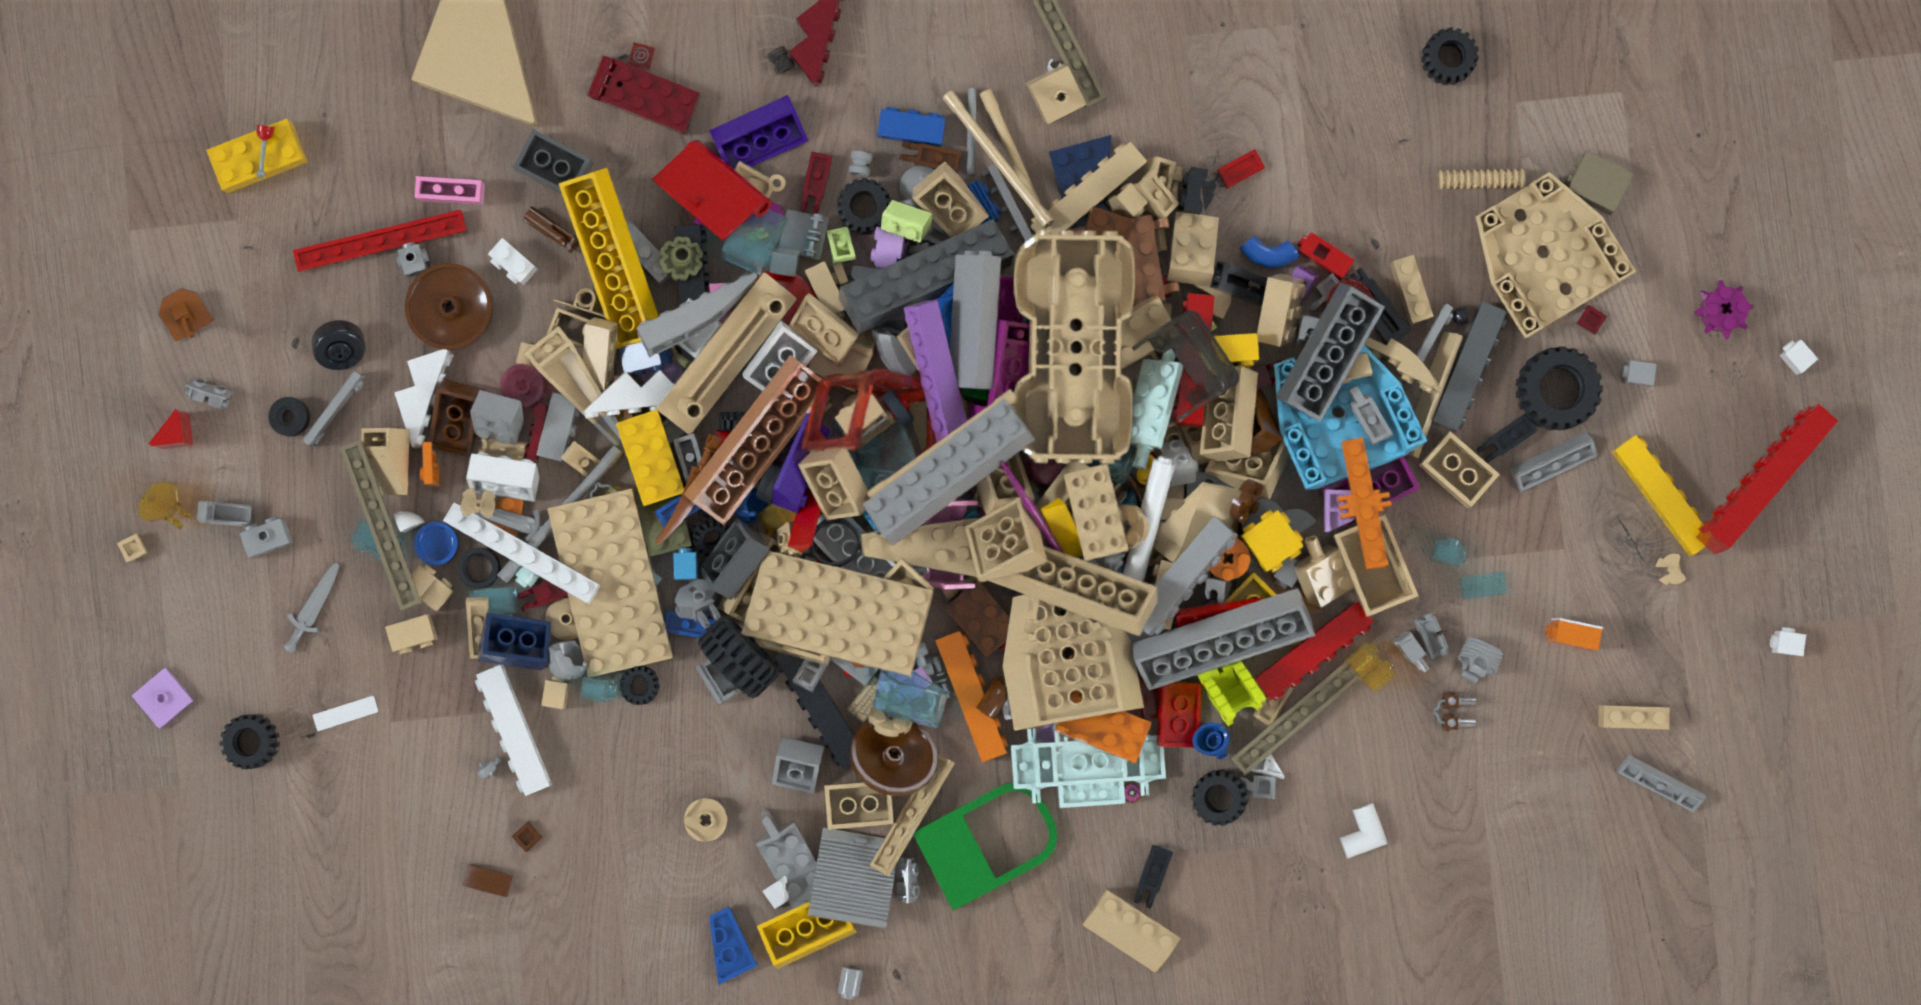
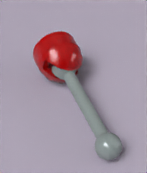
M257 125L256 134L262 140L260 166L257 176L263 178L265 176L266 141L274 135V127Z

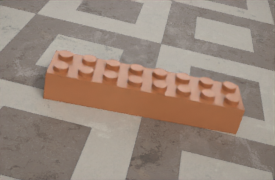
M790 355L684 495L725 525L801 426L806 413H811L831 386Z

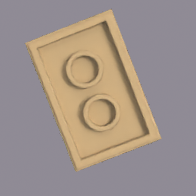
M810 293L805 296L789 324V327L837 366L843 363L859 336L853 328Z

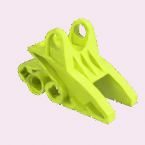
M1242 661L1197 675L1208 692V698L1227 726L1233 724L1234 717H1236L1235 714L1245 707H1253L1257 711L1262 708L1261 702L1266 700Z

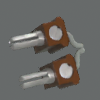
M1443 692L1442 700L1438 702L1437 708H1433V715H1436L1438 721L1442 724V730L1448 732L1450 729L1458 730V727H1475L1476 724H1461V722L1476 723L1475 719H1459L1458 716L1443 714L1441 720L1440 714L1435 711L1440 709L1441 704L1443 709L1447 710L1459 708V705H1476V702H1461V700L1476 701V698L1459 697L1458 694Z

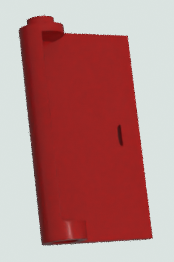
M700 140L690 141L683 151L652 178L656 185L723 242L751 215L754 214L756 217H761L766 214L772 203L768 197Z

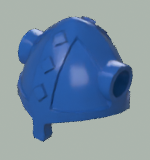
M752 488L734 512L746 524L757 522L766 511L767 502L756 497L757 488Z
M1217 722L1204 724L1194 733L1192 739L1193 746L1204 755L1216 756L1219 760L1223 759L1228 755L1226 750L1229 746L1230 733L1223 725Z

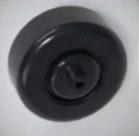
M334 320L324 323L317 328L312 336L313 356L321 366L327 369L345 370L358 364L365 354L364 335L357 325L349 321Z

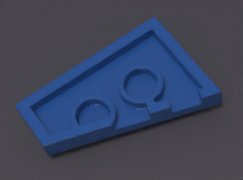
M730 906L710 915L709 920L719 985L758 966Z

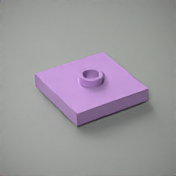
M168 668L161 670L132 695L134 700L159 729L164 727L194 701Z

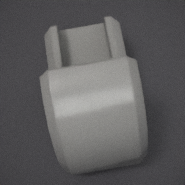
M200 501L198 503L197 521L200 523L245 527L251 525L252 507L250 505Z

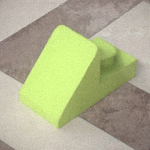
M843 227L828 230L827 237L833 264L855 260L856 257L849 229Z

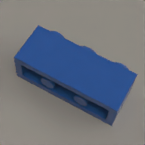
M886 107V110L881 109L877 136L881 139L942 147L945 118H941L942 115L936 113H929V116L920 115V112L916 110H908L905 113L899 112V109L895 107Z

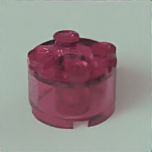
M518 364L508 368L503 373L500 380V389L504 397L521 401L522 409L534 408L535 405L544 399L547 383L544 376L536 368L528 364ZM526 382L528 388L526 390L523 389L521 392L519 384Z
M1027 457L1022 462L1023 466H1026L1028 469L1027 477L1041 492L1048 490L1067 465V463H1057L1055 459H1048V463H1036L1030 457Z

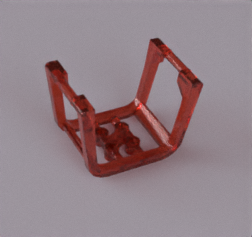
M886 369L859 371L857 374L848 375L829 374L823 377L817 386L802 442V449L808 452H817L830 448H860L871 393L879 397L887 410L888 405L883 399V395L891 389L900 398L904 397L908 403L926 402L921 380ZM842 385L859 390L848 433L843 439L827 440L820 432V427L830 387ZM927 405L926 447L916 458L937 443ZM895 423L882 432L881 470L897 472L910 463H900L899 459L895 456Z

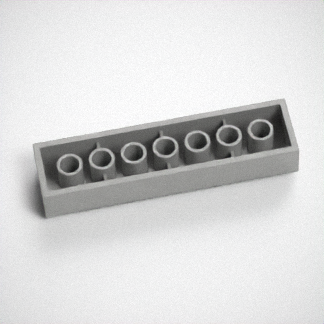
M1002 399L866 501L863 506L883 537L895 545L1001 466V461L1005 463L1033 442L1035 438L1013 406L1005 399Z
M1298 588L1134 642L1132 643L1134 661L1147 688L1152 690L1313 637L1315 633L1309 612Z

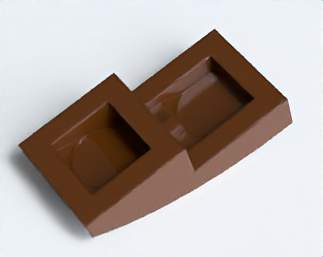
M467 864L462 886L508 897L513 876L496 870Z

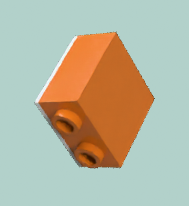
M1552 618L1551 624H1547L1545 636L1548 637L1547 642L1589 651H1598L1603 627L1563 618Z

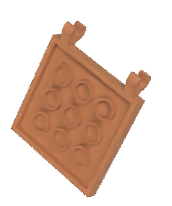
M1152 215L1130 218L1134 219L1128 239L1133 248L1135 262L1133 306L1138 305L1155 294L1160 298L1161 302L1166 301L1165 294L1180 292L1178 282L1163 285L1154 232L1155 230L1168 229V218L1155 221L1152 220ZM1085 226L1067 229L1066 231H1074V235H1080L1084 231Z

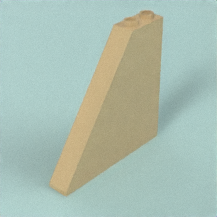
M440 0L411 80L417 85L536 127L537 120L506 0Z

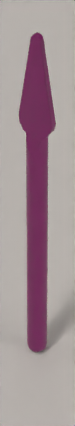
M1001 461L1000 464L1050 547L1065 554L1031 499L1005 463Z

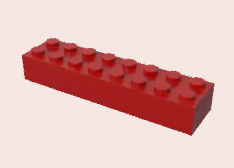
M1820 404L1813 407L1809 405L1804 411L1801 409L1793 417L1794 423L1791 426L1787 425L1780 432L1781 438L1777 442L1773 441L1766 449L1768 453L1763 458L1760 457L1752 465L1754 467L1753 471L1750 474L1747 472L1739 480L1741 485L1737 489L1733 488L1725 497L1727 501L1723 505H1718L1713 510L1712 515L1714 516L1711 520H1706L1698 528L1700 533L1696 538L1715 555L1729 550L1837 424L1838 420Z

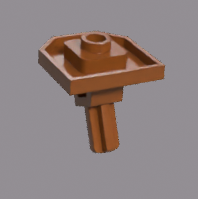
M180 288L162 298L158 315L175 341L183 337L193 338L196 330L214 321L212 315L195 291Z

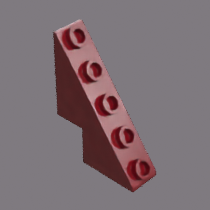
M819 0L796 18L797 24L808 37L791 49L789 53L815 87L818 86V83L822 84L825 71H822V67L829 60L830 51L827 49L829 42L833 43L836 30L833 29L834 22H838L840 19L841 9H838L840 1L844 0Z

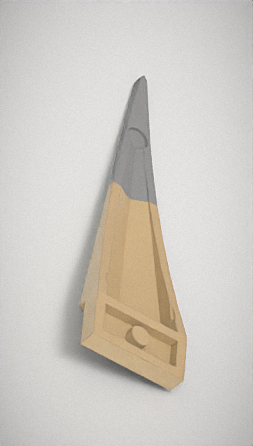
M559 326L524 352L535 368L581 413L602 394L574 345ZM600 412L598 417L587 418L626 456L616 426L618 420L615 415L607 416V412Z

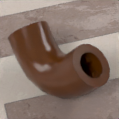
M996 676L990 680L987 692L976 707L993 720L1008 699L1004 676Z

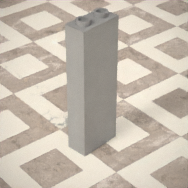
M965 251V255H956L950 355L958 387L993 389L1001 257L992 256L990 251H979V255L977 251Z

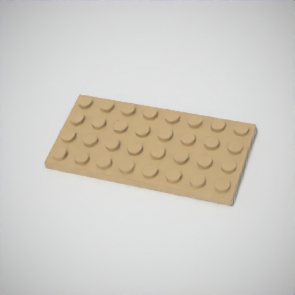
M633 488L547 508L560 563L601 586L590 605L568 593L583 658L587 662L586 671L588 678L673 658Z
M768 551L760 565L741 634L911 677L934 592L929 589Z

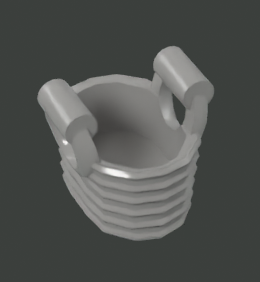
M1468 637L1458 655V659L1463 663L1461 677L1476 683L1480 677L1484 678L1486 674L1496 675L1504 653L1499 648L1483 640Z

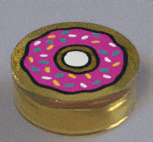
M1136 782L1124 784L1125 801L1130 804L1140 801L1142 798L1140 796V785Z

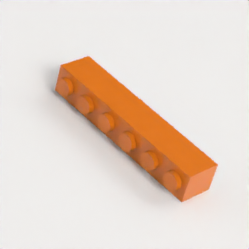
M960 630L935 639L981 761L985 762L1006 754L1005 748L1009 746L1005 735L1000 736L997 728L1001 727L998 717L996 716L993 720L976 708L984 696L982 687L985 686L982 675H977L974 667L977 666L974 654L969 655L966 646L970 644L966 633L961 634Z

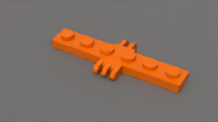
M1357 438L1341 441L1351 494L1337 497V502L1346 501L1347 503L1339 505V511L1348 510V513L1340 514V519L1356 517L1366 570L1388 567L1378 513L1384 512L1385 507L1392 506L1391 501L1382 502V499L1390 498V493H1380V490H1373L1364 439Z

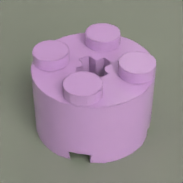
M876 227L874 238L877 240L876 248H873L871 252V261H874L876 268L882 269L908 257L910 241H906V237L894 235V233L886 232L880 227Z

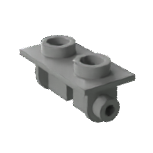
M192 378L185 384V387H187L185 395L189 399L204 403L207 396L209 397L207 405L219 409L228 408L229 400L227 399L233 394V391L227 390L225 386L212 385L201 378Z
M1429 613L1414 620L1430 660L1449 653V646L1444 635H1436V632L1441 630L1436 616Z
M899 858V862L896 864L897 878H904V882H897V898H899V902H916L920 893L919 886L917 885V876L920 870L917 858Z

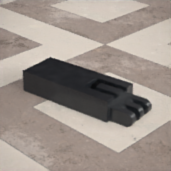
M1217 261L1210 288L1257 306H1262L1268 278L1230 263ZM1249 281L1259 284L1260 289L1255 286H1248Z
M1359 268L1357 273L1361 278L1358 279L1352 273L1350 277L1354 284H1351L1347 278L1343 280L1344 284L1352 286L1372 298L1366 292L1370 289L1378 300L1376 302L1385 306L1373 328L1386 345H1388L1390 339L1397 341L1409 332L1411 328L1373 278L1369 279L1365 272Z

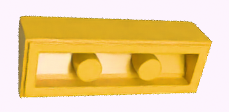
M1057 498L1040 510L1050 531L1065 554L1075 558L1083 557L1077 527L1066 504Z

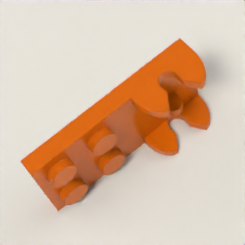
M1077 690L1070 693V700L1073 703H1080L1082 700L1081 692ZM1121 711L1059 722L1056 724L1054 731L1136 764L1152 723Z

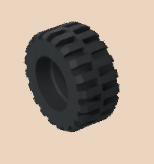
M1566 346L1551 347L1537 353L1526 361L1525 366L1519 371V378L1516 379L1518 391L1515 394L1516 398H1519L1520 404H1518L1520 410L1523 409L1526 416L1532 419L1535 425L1546 427L1547 430H1566L1584 423L1596 412L1595 408L1597 405H1600L1602 399L1600 398V393L1603 392V385H1600L1602 377L1595 370L1597 368L1594 362L1591 363L1588 360L1589 356L1585 353L1580 354L1577 349H1568ZM1551 369H1564L1571 373L1577 382V399L1567 408H1552L1541 396V378Z
M720 617L699 638V648L716 669L736 688L740 689L748 697H758L779 676V668L765 650L755 643L753 638L741 634L742 629L740 626L727 617Z

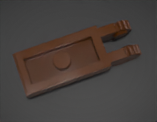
M903 141L902 147L918 150L917 157L900 154L899 160L936 169L946 162L958 173L962 152L923 143L916 144Z

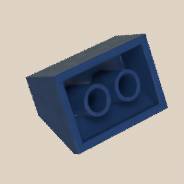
M486 613L479 642L478 661L543 670L548 662L551 622Z

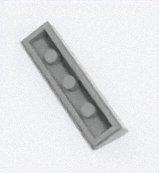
M1584 433L1509 468L1519 492H1523L1598 457L1593 438L1588 433Z

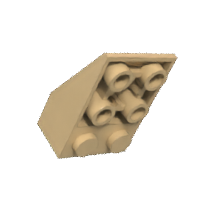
M361 428V440L381 494L407 495L410 430Z

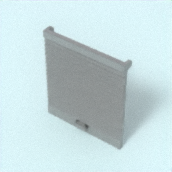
M823 827L808 911L809 917L815 916L886 930L896 865L889 877L869 866L885 838L835 829L828 830V828Z

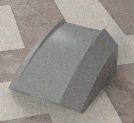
M883 327L871 328L876 350L885 366L892 374H896L901 381L910 377L917 368L900 341Z

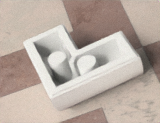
M1373 803L1352 810L1360 831L1339 838L1347 859L1388 844Z

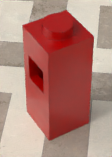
M1312 232L1308 236L1303 235L1297 244L1300 247L1298 254L1329 274H1334L1340 281L1355 261Z

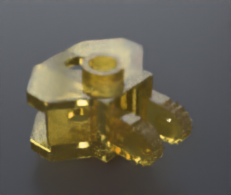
M162 481L150 485L138 502L139 517L143 520L154 522L162 519L179 529L183 527V524L178 519L172 517L174 512L178 511L187 518L191 516V513L180 506L181 503L177 497V487L171 482Z

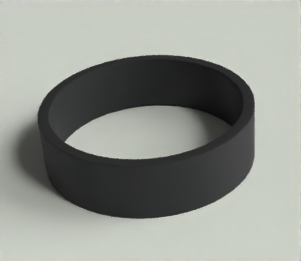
M841 518L823 520L817 525L811 546L815 558L821 564L834 567H842L849 564L856 557L859 550V538L854 526ZM840 523L849 527L855 534L856 547L847 559L841 562H828L816 553L814 538L817 532L825 525Z

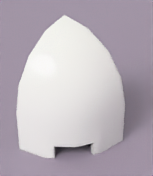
M400 511L394 513V518L400 532L407 533L425 524L421 516L413 512Z

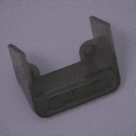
M1188 310L1148 334L1132 347L1133 351L1150 342L1153 348L1160 353H1165L1172 349L1181 364H1183L1195 386L1188 392V400L1193 407L1178 417L1180 421L1216 399L1239 381L1237 370L1201 316L1193 310Z

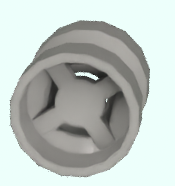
M852 151L851 159L853 164L849 166L848 173L869 177L870 168L868 166L872 162L873 154Z

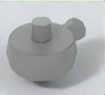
M496 757L493 761H488L487 763H484L483 760L478 764L481 767L476 771L477 775L481 779L487 776L492 779L494 777L493 772L497 768L496 766L501 763L500 758Z

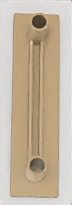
M763 272L656 409L690 435L794 304L796 297Z

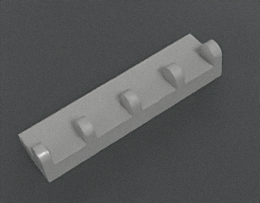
M994 163L981 172L980 175L985 177L990 174L996 187L990 189L989 192L990 194L999 192L1006 206L1000 208L1001 213L1009 211L1015 223L1014 226L1009 228L1010 233L1018 229L1024 240L1023 243L1017 246L1020 249L1023 244L1031 239L1032 234Z

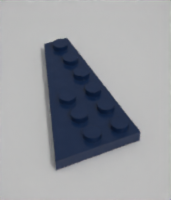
M1111 135L1049 152L1061 200L1066 196L1064 192L1073 184L1077 187L1083 182L1081 178L1091 170L1094 173L1099 168L1097 165L1105 157L1110 159ZM1102 202L1096 206L1107 211L1106 206ZM1089 213L1070 229L1085 226Z

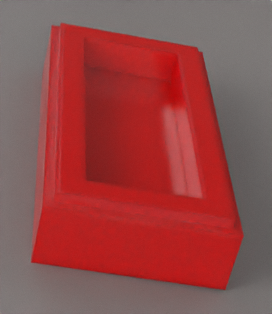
M1254 149L1217 169V172L1228 189L1265 169V166Z

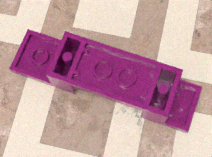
M1000 275L996 327L997 345L994 359L993 389H990L988 406L1011 389L1014 393L1018 381L1029 374L1030 324L1022 323L1023 315L1019 312L1015 301L1014 277ZM970 404L968 420L988 406Z

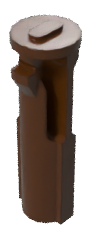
M533 206L524 215L523 221L546 237L554 240L569 253H572L578 246L579 241L577 237L557 225L555 221Z

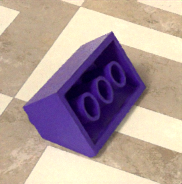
M788 95L709 130L722 160L734 170L739 161L752 167L809 141Z
M806 413L773 488V504L798 513L800 507H805L808 499L806 493L808 488H810L799 464L811 451L831 447V442L828 438L831 430L809 413Z

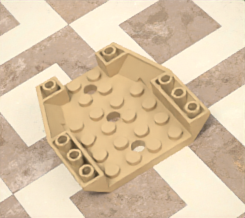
M1550 172L1475 217L1490 283L1524 339L1636 272L1603 216ZM1516 210L1525 212L1526 218L1524 221L1516 220L1514 216ZM1539 247L1547 248L1548 256L1546 258L1538 256L1537 249ZM1562 283L1570 285L1571 292L1569 295H1564L1560 292Z
M1026 594L1013 597L1003 671L1014 731L1144 708L1132 642L1126 631L1067 610L1064 616H1057L1054 612L1056 605ZM1066 647L1072 648L1075 652L1074 657L1070 660H1066L1062 656V650ZM1077 690L1081 692L1082 700L1080 703H1073L1070 700V693Z

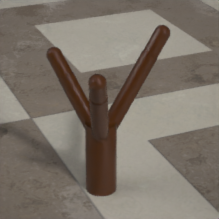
M1129 473L1125 476V480L1135 492L1138 507L1141 508L1143 501L1141 493H1145L1146 488L1141 487L1133 474Z

